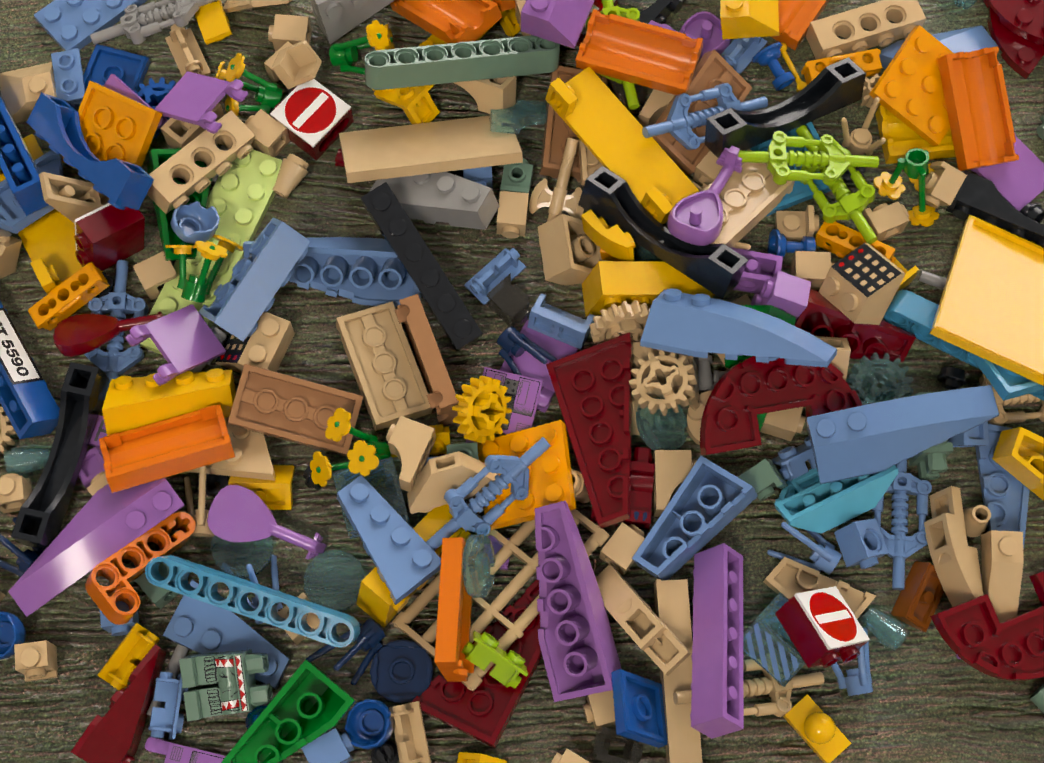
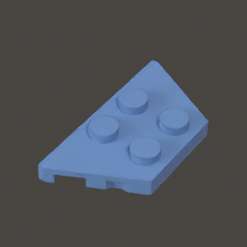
M50 150L34 160L39 173L46 172L63 176L61 154ZM5 179L0 182V229L17 234L54 209L48 205L26 216L13 195L7 180Z

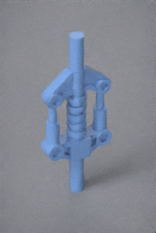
M728 83L716 85L714 88L702 90L699 94L691 96L682 93L675 97L667 121L645 126L642 129V133L645 138L670 133L686 149L694 150L701 143H705V136L698 137L692 129L706 125V118L729 108L739 111H754L766 108L768 100L763 96L740 102L733 94L732 87ZM717 99L718 105L715 107L688 113L691 102Z
M118 260L116 263L114 292H109V294L100 298L95 297L89 301L88 307L91 310V314H110V316L118 320L126 319L125 314H134L133 318L145 316L148 313L149 306L144 299L135 298L126 293L129 264L127 261ZM125 331L108 342L107 350L109 352H103L97 348L85 354L87 359L100 368L110 381L119 377V375L144 358V351L140 344L131 346L122 352V344L124 343L122 336L125 335Z
M542 437L520 458L507 455L487 456L485 467L473 478L467 479L459 488L446 491L444 499L449 505L450 514L453 518L427 540L426 543L435 551L442 545L443 538L451 537L461 527L465 531L476 532L481 537L488 535L491 530L490 525L505 513L504 509L516 499L524 500L527 498L529 493L528 466L551 447L547 440ZM489 472L499 473L494 477V481L488 482L489 486H484L481 493L478 491L475 494L476 497H472L469 500V504L464 501V498L479 485L478 482ZM511 483L512 494L500 505L497 503L484 516L477 514V512L481 513L484 510V506H489V501H494L497 494L500 496L503 493V489L509 488L508 484Z
M907 459L895 464L899 473L885 492L893 494L892 501L894 502L891 505V508L894 509L891 511V517H894V519H891V525H893L891 533L893 535H890L881 527L884 495L876 507L872 509L889 552L886 555L893 558L892 589L894 590L905 589V559L928 544L924 522L926 521V516H928V494L932 490V485L927 480H920L913 476L912 473H907ZM907 494L917 496L916 515L919 516L918 532L912 536H906L908 534V528L906 527L908 526V520L906 519L908 511L906 510L909 505L906 503L909 501Z

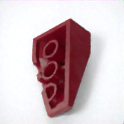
M810 289L806 309L795 321L796 327L814 336L847 338L851 349L850 359H866L867 362L903 363L916 339L914 334L884 320L881 321L880 325L856 324L818 291Z
M156 644L150 649L130 674L128 681L131 684L127 689L122 688L114 693L110 698L109 711L103 717L98 714L71 750V753L88 763L135 762L133 756L138 750L148 716L146 713L154 696L155 680L160 676L166 651Z

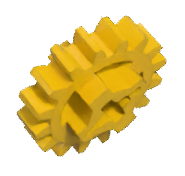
M479 376V379L472 377L470 378V385L462 384L463 394L455 395L459 404L452 407V410L458 413L453 418V422L460 424L457 432L464 434V439L485 444L486 440L494 441V433L500 435L503 433L502 424L508 425L509 421L505 416L512 412V409L507 408V403L511 401V397L504 395L508 388L500 385V380L487 376Z

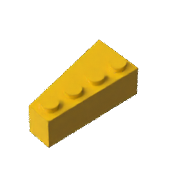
M598 261L582 283L585 317L589 314L595 316L602 315V309L607 310L611 307V304L621 306L623 301H627V304H632L636 300L639 305L646 303L647 307L651 308L653 300L664 289H679L682 293L692 295L707 294L710 298H713L715 294L668 263L658 261Z
M220 368L210 369L207 372L193 373L186 371L161 386L153 379V375L156 373L144 377L120 376L116 379H111L102 407L107 436L220 404L223 416L226 418L230 416L236 395L233 371Z
M1022 427L1001 431L992 459L1044 501V438Z
M449 505L435 507L413 528L425 542L453 518L450 514ZM461 527L449 538L463 537L466 542L471 533ZM442 545L435 550L436 554L440 558L442 554ZM375 567L361 581L356 605L385 628L408 603L416 591L424 587L428 580L395 605L390 596L389 589L385 582H382L377 573V567Z

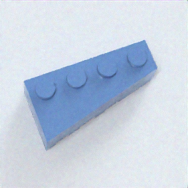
M272 218L249 247L250 257H244L237 262L232 269L233 278L230 282L218 286L214 291L215 301L210 307L204 304L199 313L244 342L246 337H250L257 329V321L262 313L267 312L272 307L275 300L274 295L278 289L284 287L290 280L291 270L295 264L302 261L308 252L307 246L311 241L283 221Z
M701 455L632 557V560L640 568L657 579L668 580L758 497L754 487Z

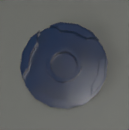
M403 639L391 641L384 645L373 657L370 668L371 681L378 694L388 702L396 704L410 703L416 696L419 697L431 685L434 674L432 661L427 652L417 643Z

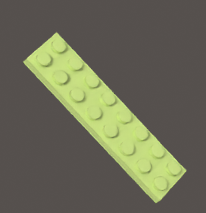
M252 150L242 160L236 158L231 162L232 167L224 175L218 176L208 196L206 206L207 209L211 206L215 207L220 217L215 235H220L226 239L229 238L242 247L245 241H253L276 194L272 189L275 186L282 164L281 159L256 150ZM213 237L208 240L209 242H212L215 245H217L219 242ZM235 249L234 253L227 252L228 256L224 259L214 279L210 294L206 295L205 303L194 302L181 297L183 289L177 288L179 282V260H176L173 267L177 277L164 284L149 315L158 314L161 311L163 316L191 304L194 305L198 312L204 304L210 307L216 299L214 291L220 284L224 285L230 282L233 278L232 269L238 261L244 258V251ZM197 251L195 259L186 260V279H189L190 274L200 276L205 260L201 256V252ZM211 261L206 278H208L216 261ZM201 315L210 328L213 322ZM150 337L140 343V347L161 354Z

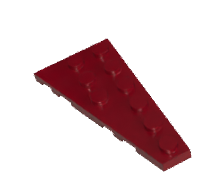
M631 332L546 364L598 526L601 529L630 518L632 388L629 380H632L633 336Z
M536 579L525 590L526 593L502 612L503 616L510 622L514 623L539 595V580ZM540 613L523 631L524 635L520 639L517 638L505 651L508 653L512 650L526 661L524 665L527 667L528 675L526 677L519 673L518 676L522 679L515 689L511 686L505 687L489 675L495 666L494 664L482 677L483 681L473 692L468 690L461 681L447 682L443 675H438L430 683L431 685L410 703L419 701L421 712L495 748L542 657L538 641ZM496 621L483 632H487L499 640L507 629Z

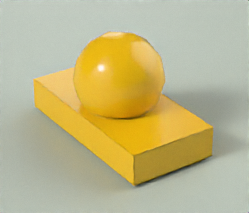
M808 694L783 716L823 763H831L852 744L836 727L833 719L824 713Z

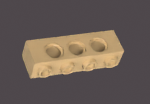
M881 0L810 22L806 39L816 60L865 51L876 46L885 47L895 40L906 39L914 27L918 25L923 27L926 17L918 0Z
M232 110L217 121V123L222 124L217 133L213 134L205 130L149 174L154 178V181L147 195L165 214H168L174 208L176 209L181 205L187 204L191 194L195 191L198 194L204 191L210 185L211 178L216 174L219 176L224 175L232 167L231 162L236 158L244 159L253 150L251 145L255 134ZM222 144L226 146L228 150H220L216 145ZM195 161H202L207 167H199ZM173 178H181L186 184H177Z

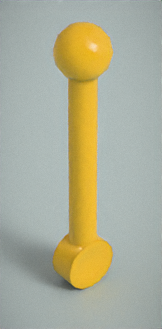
M781 42V54L795 77L797 83L796 91L799 92L808 84L799 77L786 51L787 45Z

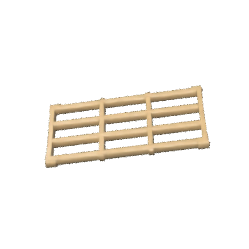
M570 510L576 526L580 523L593 533L584 543L589 557L598 546L601 547L608 540L610 535L578 510ZM535 520L524 522L509 540L495 529L483 537L475 533L468 541L470 551H464L467 553H475L482 542L490 535L502 545V548L480 571V576L473 579L472 601L480 606L484 612L471 625V643L474 642L473 631L475 630L481 634L495 619L507 629L498 640V647L506 651L517 638L520 639L524 635L523 631L540 613L537 611L539 595L514 623L510 622L500 613L534 575L536 567L539 566L538 551L530 558L518 548L534 531ZM512 554L515 555L526 565L491 604L487 603L477 593ZM440 570L438 571L439 574L404 612L401 611L392 621L395 627L399 628L404 634L406 633L434 658L435 648L431 644L436 639L437 620L422 636L417 634L408 625L439 592ZM490 662L484 671L475 666L474 673L468 674V681L461 682L468 690L473 692L483 681L482 677L494 663Z

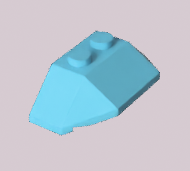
M893 465L883 472L820 485L817 468L811 469L792 481L788 480L786 482L788 486L782 489L774 505L790 526L822 534L875 508L899 471Z

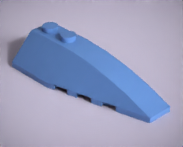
M307 238L311 241L307 246L308 252L302 261L295 264L291 270V278L289 282L296 283L297 287L317 289L326 292L325 295L335 298L337 296L348 298L353 303L359 305L378 306L393 301L394 306L397 307L400 305L399 300L418 294L421 301V293L386 239ZM245 241L243 243L244 257H250L249 247L254 241Z
M674 288L664 289L653 300L640 340V346L699 358H708V353L725 354V360H737L738 356L743 355L755 356L756 362L763 363L784 358L785 364L828 367L837 355L835 347L779 318L746 306L710 298L707 294L692 295L682 293L681 290Z
M987 385L898 398L807 417L806 426L820 485L883 472L905 459L908 460L930 447L937 446L953 436L964 433L999 416V411L992 386Z

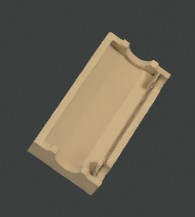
M741 162L742 172L734 171L719 194L723 206V225L717 239L710 244H725L732 248L769 214L787 193L790 194L792 192L795 181H787L784 185H778L773 181V175L767 170L766 163ZM710 183L704 190H709L712 183Z
M393 301L336 318V328L340 333L343 347L363 396L368 414L371 416L375 431L390 428L392 424L398 422L400 415L415 420L432 413L426 396L428 395L427 389L402 324L398 322Z

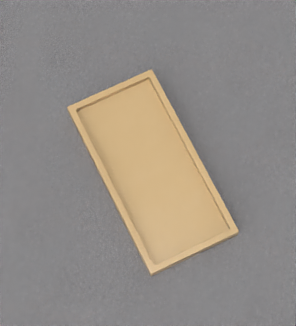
M508 113L503 118L489 115L339 133L347 183L523 163L522 150Z

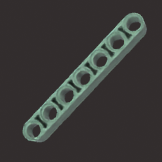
M531 35L376 50L369 52L365 56V83L371 89L385 90L550 73L559 67L560 44Z

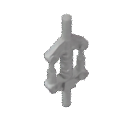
M162 0L156 3L153 1L139 7L136 4H132L124 9L125 14L120 17V24L92 33L90 37L93 44L96 45L126 34L133 44H141L146 40L147 36L161 32L163 28L174 24L178 27L186 26L201 6L218 0Z

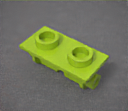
M475 630L473 631L474 644L467 642L462 650V653L466 655L465 659L483 671L490 662H493L495 666L489 675L505 687L511 686L515 689L522 679L518 676L519 673L526 677L528 675L527 667L524 665L525 659L512 650L507 653L499 648V641L487 632H483L481 635Z

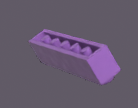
M725 543L694 554L693 646L691 655L692 698L690 718L691 727L711 739L744 729L743 556Z

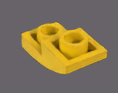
M221 0L201 6L195 13L206 45L215 41H221L225 37L232 35L229 20L223 10Z
M592 210L581 215L583 231L597 246L619 260L635 261L633 248L636 245L628 232L623 233L617 224L609 228L606 221L602 217L597 218Z

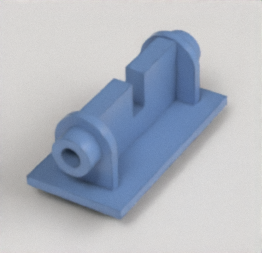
M762 37L734 39L721 56L740 75L752 62V58L764 48L768 41Z
M76 48L51 53L57 98L65 100L75 110L79 109L85 94L80 50Z
M505 248L465 283L464 286L485 305L518 276L526 266L518 259L520 254L517 250Z
M809 436L804 439V444L796 448L795 446L786 447L778 452L779 456L771 459L774 464L781 466L779 472L784 480L792 481L809 472L805 463L807 460L812 469L816 468Z
M160 672L159 678L155 680L153 701L165 702L164 708L152 707L148 730L151 731L150 737L164 738V732L169 733L168 740H173L176 737V733L182 732L184 714H179L180 702L184 701L183 692L187 691L188 688H183L181 673L177 675L176 680L172 679L173 673Z

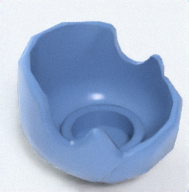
M196 201L189 205H181L174 210L171 228L186 243L195 244V241L206 242L214 236L220 217L215 207L211 206L207 209L202 207L199 201Z

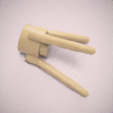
M875 97L862 128L853 130L851 135L849 134L847 119L845 117L841 119L844 139L842 146L847 147L853 155L866 154L871 156L875 149L886 142L885 138H881L871 144L872 135L868 130L880 102L879 97Z
M206 466L200 467L198 510H195V512L190 478L188 476L184 477L187 512L193 517L196 525L191 536L215 537L207 523L209 510H205Z

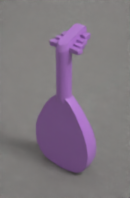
M707 11L697 12L685 21L679 31L684 34L688 33L696 39L698 37L703 38L701 58L704 53L714 49L721 55L731 43V39H722L721 19Z
M731 146L729 149L724 148L716 161V164L723 167L709 190L696 192L675 204L668 216L667 222L668 230L673 236L698 246L709 245L717 239L723 225V206L719 194L734 171L742 172V158L738 157L740 148Z
M228 485L222 488L215 496L208 513L207 523L209 529L215 536L229 542L259 541L274 536L308 550L305 558L307 560L314 557L318 558L319 553L323 554L327 546L322 542L323 537H321L320 533L316 532L314 539L278 525L271 510L256 493L243 486Z

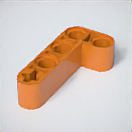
M176 512L93 568L85 584L86 591L111 623L116 625L128 623L139 609L140 597L130 582L145 572L148 562L153 558L171 555L184 546L194 533L196 528L195 520L189 513ZM179 528L181 529V530L177 531L176 533H174V534L172 535V537L170 538L169 534H170V532L172 531V529H174V530H178ZM147 543H156L160 551L151 550ZM122 559L131 560L134 563L135 568L130 569L125 567L122 563ZM96 577H105L106 579H108L110 585H100L97 582ZM115 602H125L129 607V611L123 612L119 610Z

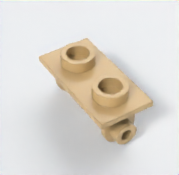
M176 24L170 27V36L166 37L165 40L182 77L187 71L205 76L210 75L211 71L191 28L185 29V27H178Z
M420 702L389 707L390 715L394 720V736L399 762L431 763Z

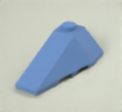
M982 25L932 34L933 37L953 53L972 52L982 48L998 46ZM905 40L897 41L881 50L879 57L881 65L885 70Z

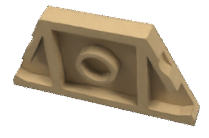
M229 417L224 418L235 457L206 465V474L275 481L276 475L265 435L241 427L227 425ZM200 467L186 472L200 473Z

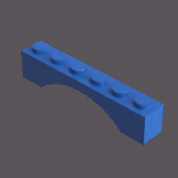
M41 92L26 122L35 130L34 134L38 138L49 143L48 147L52 151L61 154L66 164L78 169L80 177L92 182L94 190L106 195L109 198V204L121 210H124L125 207L139 210L154 178L139 165L117 158L107 161L97 159L90 151L84 139L79 113L65 100Z

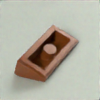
M916 561L913 563L905 581V589L901 590L891 612V615L896 619L922 632L927 631L932 620L930 616L934 615L944 593L934 565L930 562Z

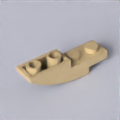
M949 486L929 496L932 519L925 521L924 527L935 571L949 602L954 607L984 594L977 548L969 547L967 543L960 488Z
M609 564L596 577L604 607L667 676L670 675L691 653L657 617L651 607L620 573Z

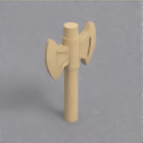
M567 138L556 187H554L553 191L549 189L547 179H543L535 186L529 201V211L531 214L546 206L549 207L547 222L561 215L563 211H566L571 217L581 219V215L584 213V208L578 205L582 194L581 188L577 187L571 195H567V186L579 140Z

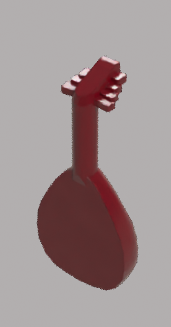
M160 311L158 314L123 320L101 314L74 315L57 324L53 333V339L60 353L66 357H76L99 348L121 332L129 331L133 326L147 324L161 318L163 314Z

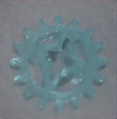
M876 352L873 353L870 360L863 356L859 361L860 364L855 363L851 369L853 373L848 376L847 381L852 383L850 388L857 392L862 405L910 397L914 389L908 386L911 385L914 379L913 377L905 376L909 370L908 366L900 368L898 365L901 359L899 358L894 360V362L889 361L890 356L888 353L885 354L883 359H879ZM879 382L884 385L882 388L877 386Z

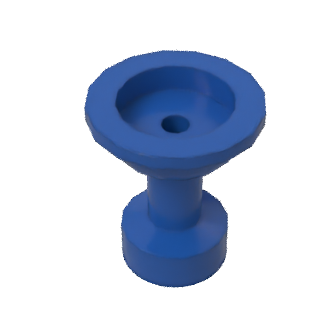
M781 42L767 46L752 58L753 63H758L760 66H769L775 77L772 84L776 91L784 89L795 81L792 72H785L778 61L781 56Z
M772 229L770 232L767 247L768 254L784 257L786 253H795V251H816L814 237L803 236L801 242L787 241L785 235L781 234L778 229Z

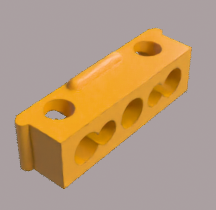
M876 48L807 61L801 70V74L804 75L806 83L809 84L825 67L849 57L866 72L865 77L875 76L882 69L879 57L881 50Z
M824 221L815 237L816 246L834 253L840 258H844L860 245L866 243L860 232L836 221L833 223H826ZM878 240L870 244L892 263L895 262V248Z
M90 262L49 291L45 297L30 307L28 312L38 329L44 328L51 331L59 322L71 316L110 285L101 270L95 267L93 262Z

